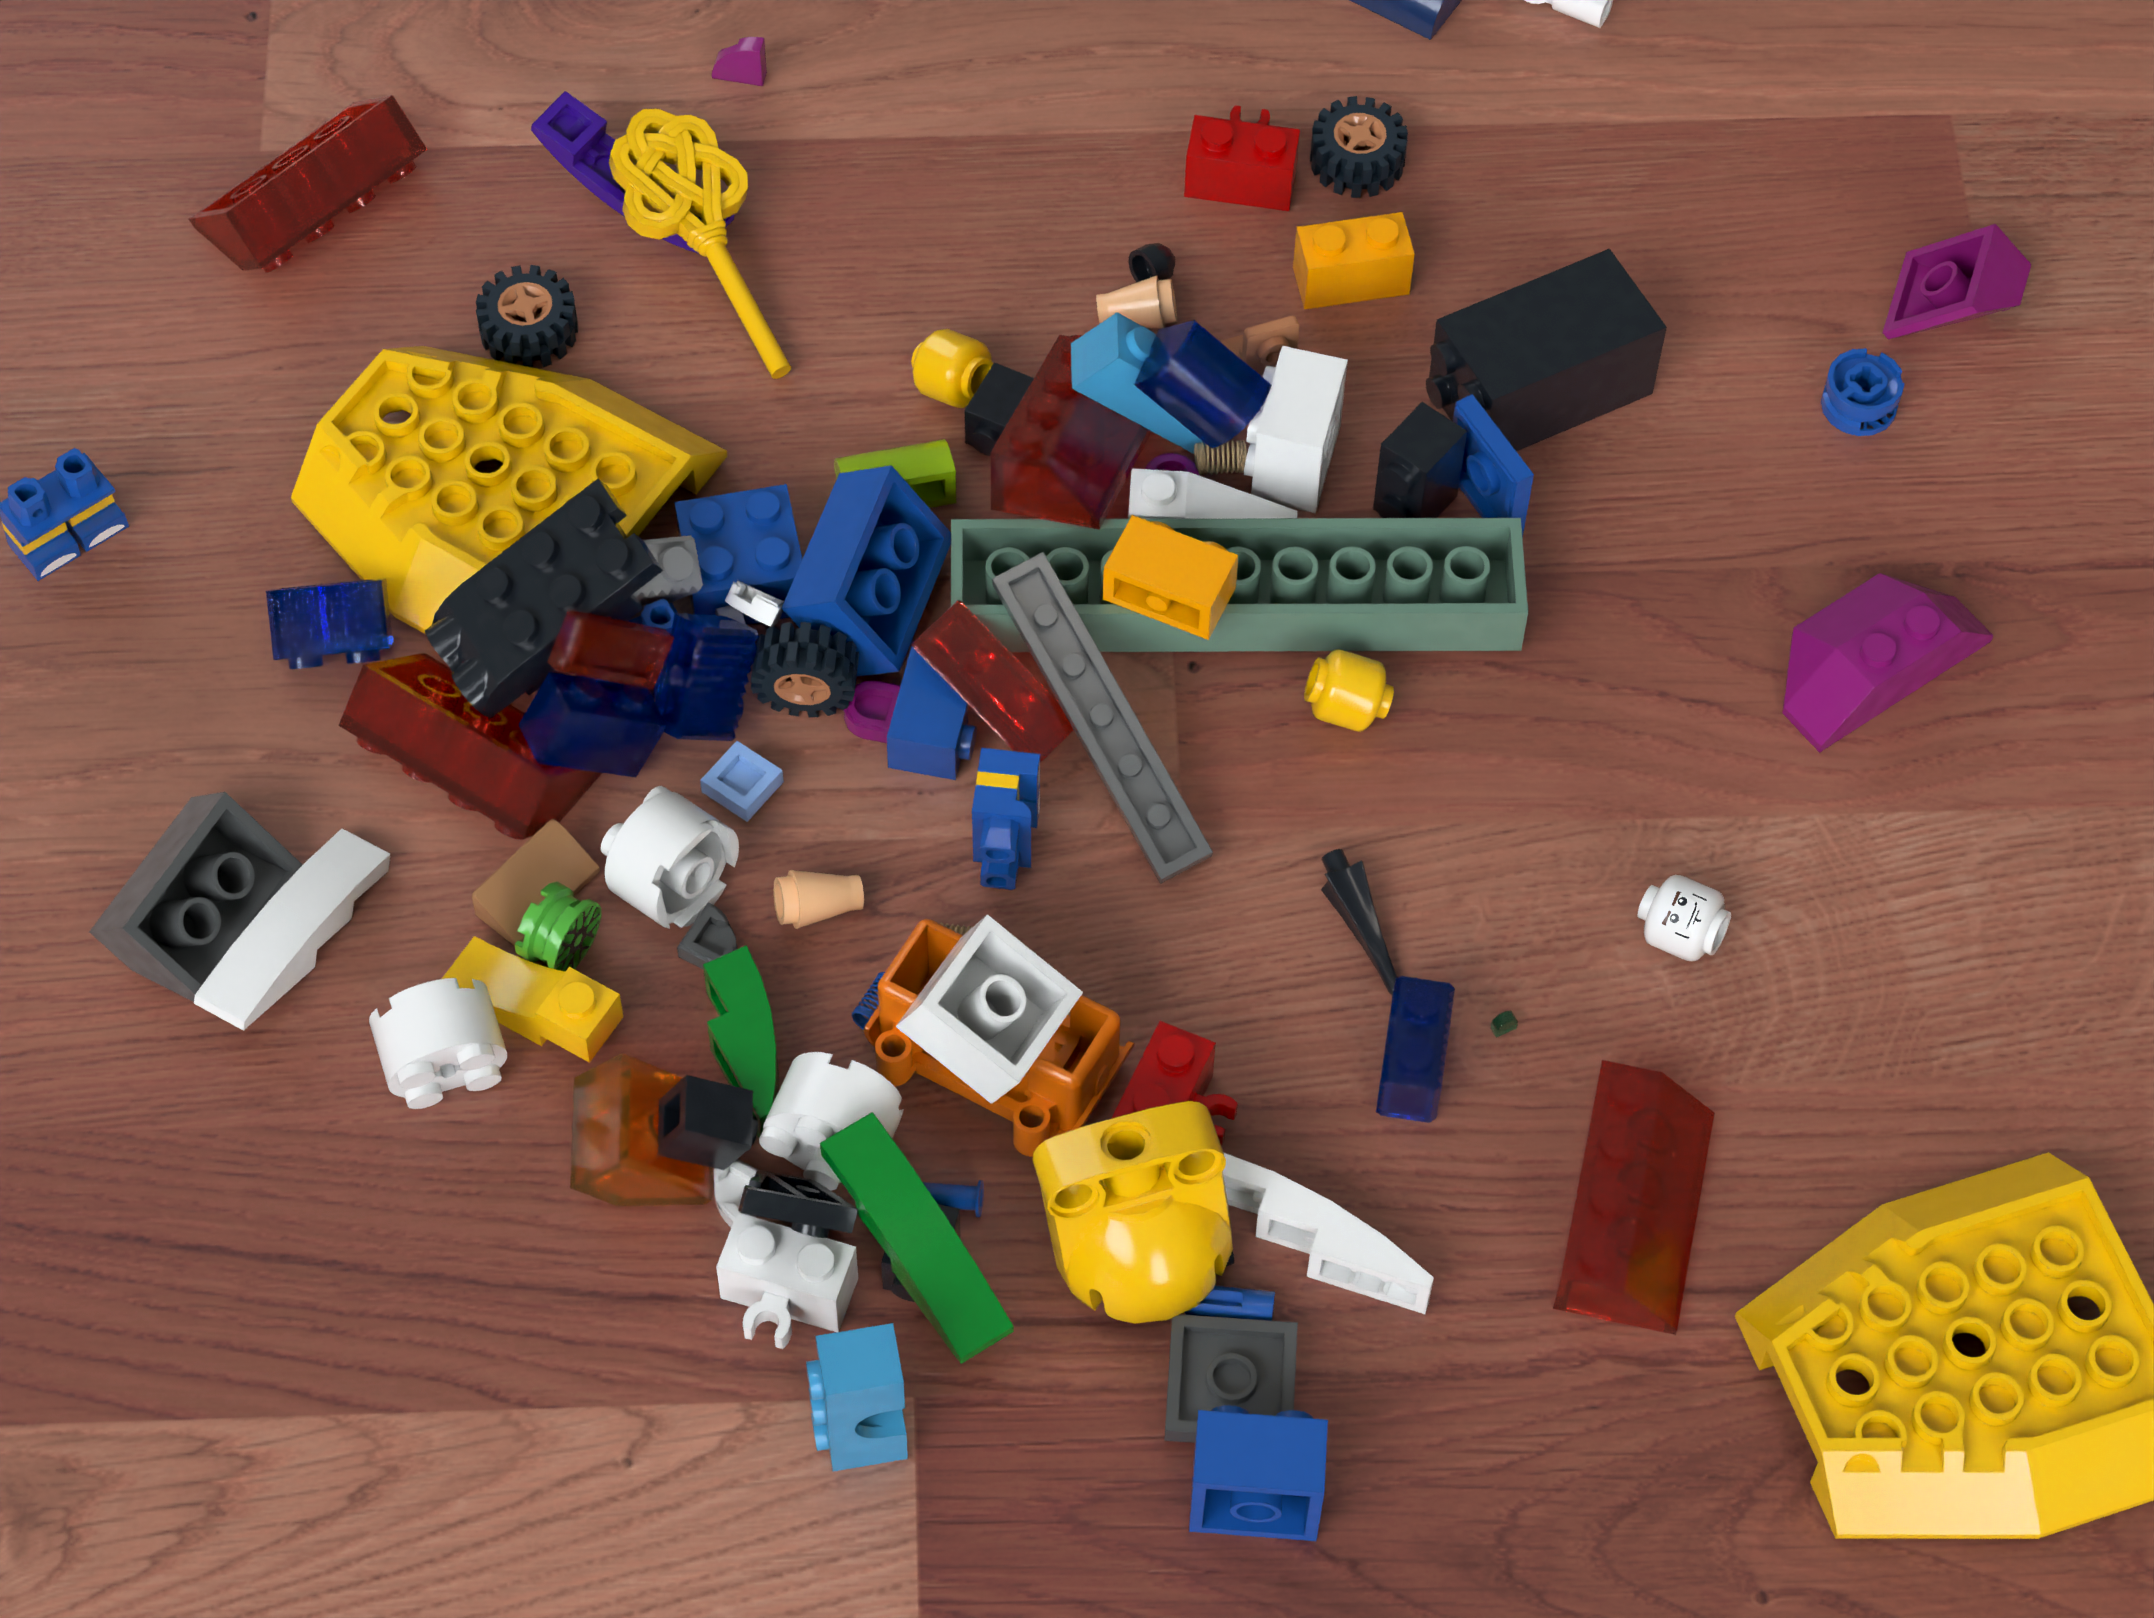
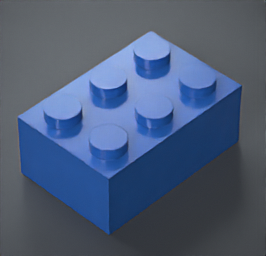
M892 465L839 473L781 609L799 628L801 622L811 623L810 629L819 630L820 626L824 625L831 628L830 635L833 636L841 632L847 636L846 642L853 641L857 646L856 652H859L857 676L899 672L950 548L951 532Z

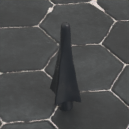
M1342 849L1333 850L1325 854L1321 859L1327 871L1325 876L1328 879L1321 891L1365 950L1388 992L1392 996H1398L1402 993V986L1391 962L1381 932L1363 861L1361 860L1350 866Z

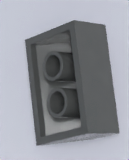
M226 792L191 797L89 933L130 970L194 1002L195 994L232 944L267 902L303 864Z

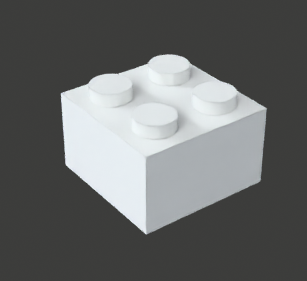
M1282 346L1276 367L1266 366L1259 395L1263 402L1260 410L1254 409L1252 412L1246 439L1250 446L1245 461L1244 475L1253 477L1252 495L1289 508L1316 513L1341 426L1347 359Z
M987 914L959 939L896 1027L988 1102L993 1104L1020 1083L1078 1001L1083 991Z

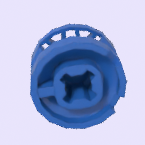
M1867 348L1852 349L1840 354L1831 363L1821 398L1823 414L1831 425L1851 435L1871 436L1886 430L1895 420L1905 383H1902L1901 368L1895 360L1884 353H1881L1879 357L1867 354ZM1887 414H1893L1890 419L1886 416ZM1880 419L1884 424H1880L1876 420ZM1861 422H1864L1863 429H1860ZM1870 425L1873 428L1867 429V426Z

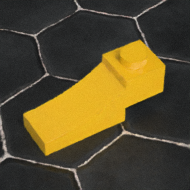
M476 936L471 939L442 977V979L457 978L459 988L475 989L472 979L482 981L488 988L498 1023L540 1046H543L546 1040H549L589 1063L623 1019L620 994L571 967L566 971L545 967L510 954Z

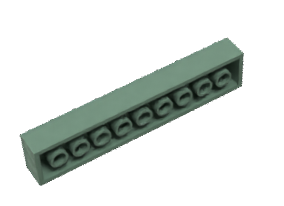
M1521 518L1145 519L1150 522L1158 521L1165 523L1176 532L1203 542L1211 541L1218 543L1229 552L1239 555L1236 589L1209 640L1103 600L1104 566L1130 519H951L952 652H1030L994 589L992 578L1042 552L1047 557L1100 652L1333 651L1336 649L1344 651L1522 650L1528 617Z

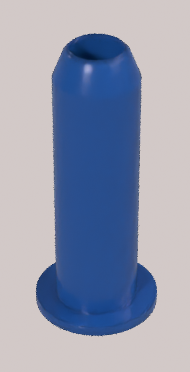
M979 1180L977 1186L923 1182L937 1204L959 1208L960 1210H974L976 1217L981 1216L984 1198L983 1180Z

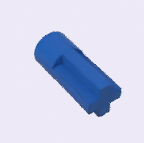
M1215 1285L1210 1294L1197 1307L1186 1311L1185 1315L1273 1321L1275 1291Z

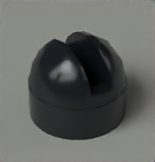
M1160 243L1146 244L1132 251L1128 260L1130 272L1136 282L1156 275L1159 280L1170 279L1173 276L1176 262L1172 251Z

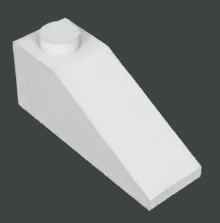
M1133 468L1131 470L1128 519L1132 515L1142 519L1297 518V510L1190 472Z

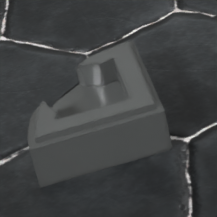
M709 902L677 947L679 958L703 969V964L738 949L735 934L726 915Z

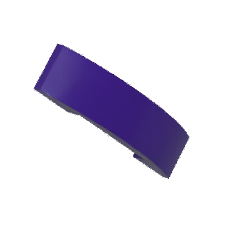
M564 91L532 124L531 131L553 157L582 185L624 216L622 208L626 190L614 180L609 166L610 152L615 139L606 134L607 121L571 94ZM735 214L724 219L726 227L734 220ZM678 234L663 238V240L673 245L696 252Z

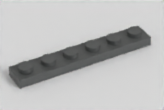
M1044 552L992 578L994 589L1160 884L1212 857V849Z

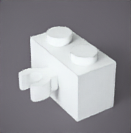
M738 1212L716 1266L720 1298L749 1307L743 1317L744 1337L752 1340L757 1326L762 1322L771 1321L778 1325L774 1338L775 1347L783 1349L791 1339V1319L839 1332L858 1281L856 1246L828 1238H817L801 1234L790 1227Z

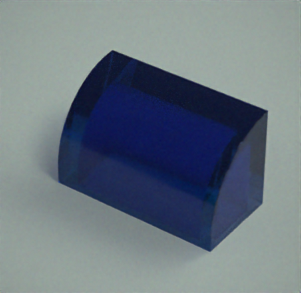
M1195 320L1158 330L1151 345L1150 354L1145 359L1134 383L1138 389L1210 448L1218 447L1240 433L1258 413L1272 386Z

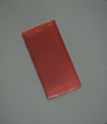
M568 609L547 662L559 672L653 690L674 637L665 629Z

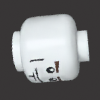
M1673 875L1660 888L1651 885L1647 889L1640 903L1637 917L1645 920L1644 936L1648 944L1686 961H1696L1705 953L1709 955L1716 953L1727 932L1731 912L1724 910V897L1719 891L1687 877Z

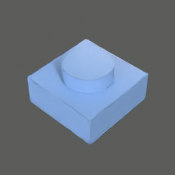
M736 741L700 780L702 793L746 822L752 818L784 782L782 769L739 741Z

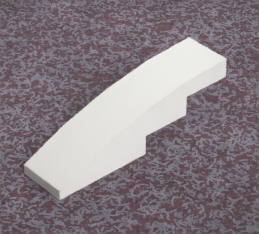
M344 829L339 830L267 902L232 944L197 991L194 1004L244 1031L315 968L317 949L352 919L354 901L388 872L390 853Z
M1224 1153L1226 1165L1223 1174L1228 1205L1258 1214L1255 1237L1310 1254L1307 1277L1422 1314L1426 1313L1434 1277L1386 1236L1333 1201L1274 1171Z

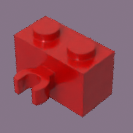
M1237 105L1231 109L1230 120L1194 115L1186 155L1184 197L1289 211L1297 171L1300 129L1270 125V113L1267 109H1262L1258 122H1243L1240 119L1241 106Z
M1159 1021L1112 1118L1150 1108L1193 1101L1205 1105L1211 1116L1222 1115L1227 1119L1234 1120L1237 1115L1238 1103L1233 1098L1224 1094L1204 1096L1213 1077L1216 1042ZM1214 1125L1222 1146L1225 1140L1226 1129Z

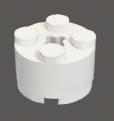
M658 786L647 794L643 804L628 817L624 824L617 823L606 832L601 843V852L607 856L605 881L611 892L661 926L670 929L669 924L675 923L683 928L695 922L708 902L714 905L721 896L727 884L719 880L726 863L735 868L739 853L738 837L733 829L680 794L671 792L663 786Z
M445 978L422 983L390 997L389 1001L392 1009L380 1017L377 1008L371 1013L369 1023L388 1088L392 1094L404 1097L409 1108L422 1109L435 1105L442 1100L443 1091L466 1085L469 1091H481L491 1088L501 1081L502 1077L499 1069L507 1059V1051L488 988L482 981L472 979L475 989L459 988L457 978Z
M808 1052L797 1056L793 1060L764 1122L759 1143L769 1153L784 1157L789 1162L803 1169L804 1178L815 1180L829 1190H835L841 1181L822 1157L820 1143L871 1112L875 1114L893 1139L904 1109H898L902 1097L890 1081L864 1064L852 1060L848 1069L829 1064L833 1054Z

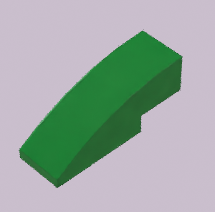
M746 945L703 964L706 993L719 1015L707 1021L710 1050L729 1085L753 1091V1115L756 1116L758 1121L757 1136L760 1138L764 1122L779 1092V1070L771 1008L761 975Z

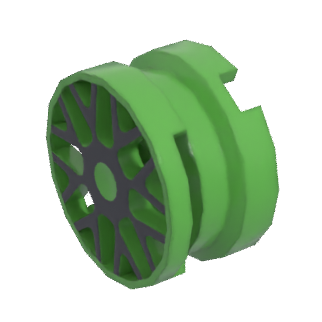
M556 881L549 883L541 890L540 895L546 898L539 905L531 902L517 930L525 935L524 941L522 943L518 940L515 943V952L530 962L542 961L549 968L566 971L569 967L575 969L585 957L599 929L602 914L601 906L591 899L580 901L574 898V892L570 888Z

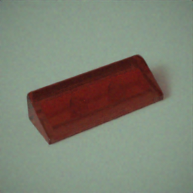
M960 600L956 601L912 643V647L1013 751L1040 754L1041 763L1074 731L1055 697Z

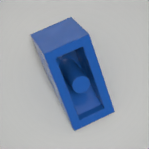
M912 642L887 734L888 768L956 780L961 759L971 760L977 726L968 725V701L925 644Z

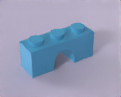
M893 1323L816 1336L818 1360L806 1361L812 1410L811 1418L817 1451L829 1449L833 1472L908 1459L907 1433L902 1409H905L904 1380Z

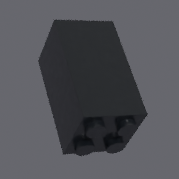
M1609 248L1437 319L1434 343L1430 347L1431 365L1429 378L1426 379V390L1433 405L1437 409L1443 408L1451 421H1453L1456 402L1473 394L1513 448L1519 451L1652 395L1667 327Z

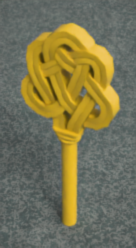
M642 109L631 118L626 135L615 140L609 159V166L614 180L626 190L622 210L628 226L641 236L658 240L678 234L687 242L689 247L693 248L700 255L707 257L771 377L778 379L790 372L791 366L726 248L728 240L724 219L737 213L746 200L748 191V175L746 170L736 158L718 148L715 132L705 120L693 115L675 116L661 109ZM664 162L675 165L676 172L673 171ZM696 169L700 170L701 188L695 184ZM720 179L728 186V189L721 193Z

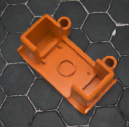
M923 919L918 922L879 980V1005L864 1027L865 1037L875 1047L876 1072L885 1077L894 1086H900L905 1084L916 1071L917 1074L1012 1121L1014 1146L1019 1153L1025 1156L1033 1157L1036 1148L1045 1140L1083 1127L1135 1043L1128 1041L1125 1046H1120L1121 1020L1119 1015L1115 1011L1081 995L1070 1010V1016L1067 1015L1020 1083L991 1104L896 1027L950 951L963 936L931 919Z

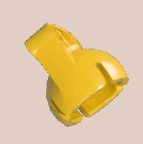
M1187 1101L1138 1111L1054 1136L1045 1140L1036 1148L1033 1153V1164L1041 1187L1056 1266L1070 1291L1079 1301L1095 1311L1103 1300L1105 1312L1109 1317L1136 1324L1171 1319L1197 1307L1210 1294L1216 1284L1215 1273L1222 1276L1233 1250L1223 1174L1226 1159L1211 1115L1205 1105L1200 1102Z

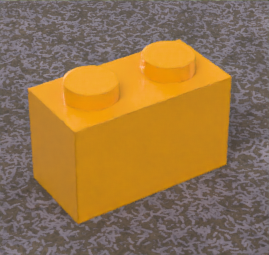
M1403 212L1296 227L1293 270L1304 310L1410 295L1415 253Z
M1132 515L1104 566L1103 600L1209 640L1236 589L1239 555L1229 552L1218 543L1211 541L1203 542L1176 532L1165 523L1158 521L1150 522Z

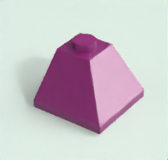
M1996 224L1908 251L1904 258L1882 333L1889 340L1976 319L2020 306L2032 264Z

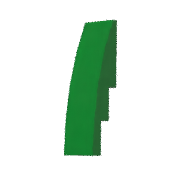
M873 1112L820 1143L822 1157L853 1197L858 1209L857 1214L890 1257L893 1273L960 1364L1014 1332L1012 1322L949 1220Z

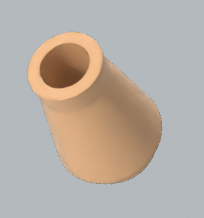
M1156 275L1115 291L1096 295L1100 323L1115 313H1119L1143 327L1152 329H1165V324L1177 322V308L1172 279L1159 280Z
M789 870L787 876L776 877L774 880V905L777 919L781 925L793 924L794 928L798 929L849 911L862 910L864 907V891L859 875L844 876Z

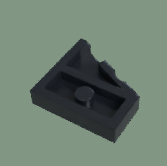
M758 1170L755 1173V1177L750 1179L749 1185L744 1186L738 1211L743 1214L793 1222L791 1229L798 1233L817 1238H828L830 1229L852 1233L858 1209L815 1180Z

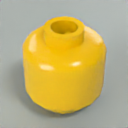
M950 329L936 330L916 347L911 360L914 384L918 391L927 397L955 408L967 407L993 365L991 353L983 342Z
M1336 649L1325 659L1318 657L1315 660L1306 682L1304 700L1311 702L1312 713L1315 718L1361 732L1372 724L1375 717L1381 719L1386 717L1392 703L1394 687L1386 684V671L1381 662Z

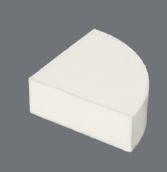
M737 581V583L733 582L725 599L735 609L770 627L778 624L783 613L781 608L784 601L740 581Z
M739 1159L734 1161L725 1170L714 1168L713 1186L715 1202L720 1215L730 1227L733 1225L737 1212L740 1213L738 1209L744 1186L749 1185L750 1179L755 1177V1173L758 1171Z

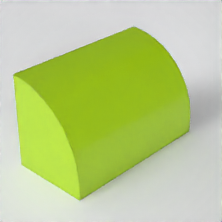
M945 439L834 459L836 479L839 473L892 465L929 508L956 503V470L950 448Z

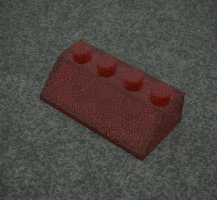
M393 95L354 102L190 217L189 221L199 233L241 270L263 268L268 273L290 260L293 254L289 249L305 238L307 243H310L328 233L335 226L331 219L341 211L346 209L348 213H352L371 202L376 197L372 189L387 179L391 184L410 174L417 167L413 160L428 149Z
M1082 335L1058 336L990 453L991 510L1100 530L1152 431L1072 389L1071 343Z
M425 652L363 664L338 726L355 735L358 745L367 751L387 755L402 764V771L409 777L421 782L433 783L449 793L448 799L453 804L466 810L478 811L495 821L494 827L508 837L520 840L532 837L552 818L560 823L603 773L607 764L604 760L511 704L489 720L477 711L461 693L452 678L450 667Z
M1606 1060L1601 1062L1593 1094L1553 1309L1676 1335L1715 1113L1663 1072Z

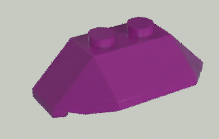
M1879 573L1793 628L1782 713L1820 753L1990 643L1993 634L1956 597Z

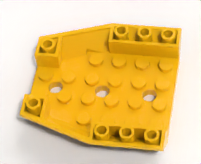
M427 346L383 349L317 423L293 489L291 500L395 618L425 634V630L432 625L434 615L440 605L458 586L599 478L609 487L627 516L618 523L626 536L629 537L633 533L639 536L679 486L697 494L728 455L727 450L591 379ZM403 410L411 414L405 422L399 424H390L383 421V418L388 413ZM496 459L503 463L500 469L492 473H481L474 469L480 461Z
M2049 1152L1880 1205L1735 1314V1319L1759 1371L1772 1366L1775 1367L1818 1461L1810 1484L1835 1539H2039L2154 1501V1304L2090 1178ZM2075 1296L2089 1298L2099 1308L2100 1317L2094 1320L2078 1318L2069 1309L2067 1300ZM1959 1333H1970L1977 1336L1985 1346V1354L1979 1357H1967L1961 1354L1955 1348L1952 1337ZM1843 1370H1855L1867 1379L1870 1390L1860 1395L1849 1394L1838 1385L1836 1374Z

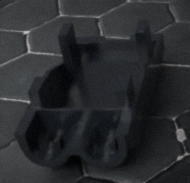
M599 478L458 586L443 601L434 615L432 625L425 630V634L435 651L450 667L456 686L468 702L489 720L522 694L526 693L530 696L552 679L550 673L580 651L608 616L618 624L623 625L641 611L644 607L632 594L663 571L640 537L635 533L629 537L626 536L618 523L627 515L609 487Z

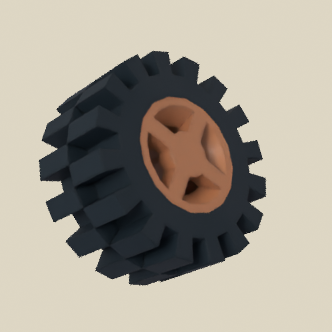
M1357 96L1348 97L1347 106L1343 107L1340 100H1336L1331 103L1330 111L1325 108L1320 111L1318 121H1314L1312 129L1310 162H1312L1311 169L1314 176L1320 174L1319 182L1324 187L1334 182V193L1342 195L1345 188L1352 189V198H1360L1362 189H1367L1369 197L1379 194V185L1387 191L1393 187L1394 179L1399 181L1405 166L1408 130L1406 125L1402 126L1403 118L1398 112L1391 116L1392 106L1384 102L1379 109L1375 108V99L1366 97L1365 105H1359L1357 103Z
M521 265L511 267L513 276L508 278L503 271L494 274L496 286L486 281L482 286L483 295L478 294L476 299L477 321L485 351L489 349L490 355L494 360L499 361L504 356V360L507 363L516 364L520 360L523 362V366L532 368L534 360H540L543 368L552 365L551 354L562 359L567 354L566 345L573 347L576 341L575 333H578L573 291L569 289V283L564 278L558 281L557 272L548 269L545 275L541 276L540 266L530 265V271L526 274H522Z
M791 622L783 623L781 631L774 626L766 629V635L760 634L757 638L750 681L753 694L758 693L757 699L764 704L772 701L771 709L780 712L786 707L789 708V715L798 717L799 711H807L808 717H819L820 710L827 716L836 714L837 708L844 710L849 706V701L852 702L854 698L859 652H856L857 646L853 641L846 642L847 636L841 632L833 636L830 635L831 628L821 625L819 630L810 629L811 623L801 622L800 629H795Z

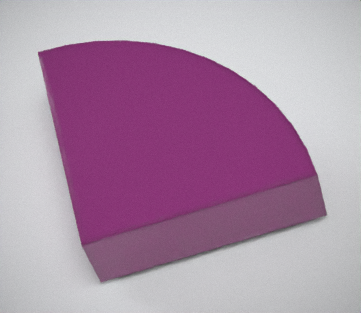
M744 37L739 39L738 44L721 49L715 60L712 78L763 86L767 74L764 38Z

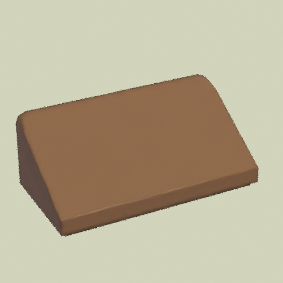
M552 818L473 892L472 901L475 915L515 946L518 940L523 943L525 935L517 930L531 902L539 905L546 898L540 895L544 887L549 883L557 881L570 888L575 896L600 872V867L572 835Z

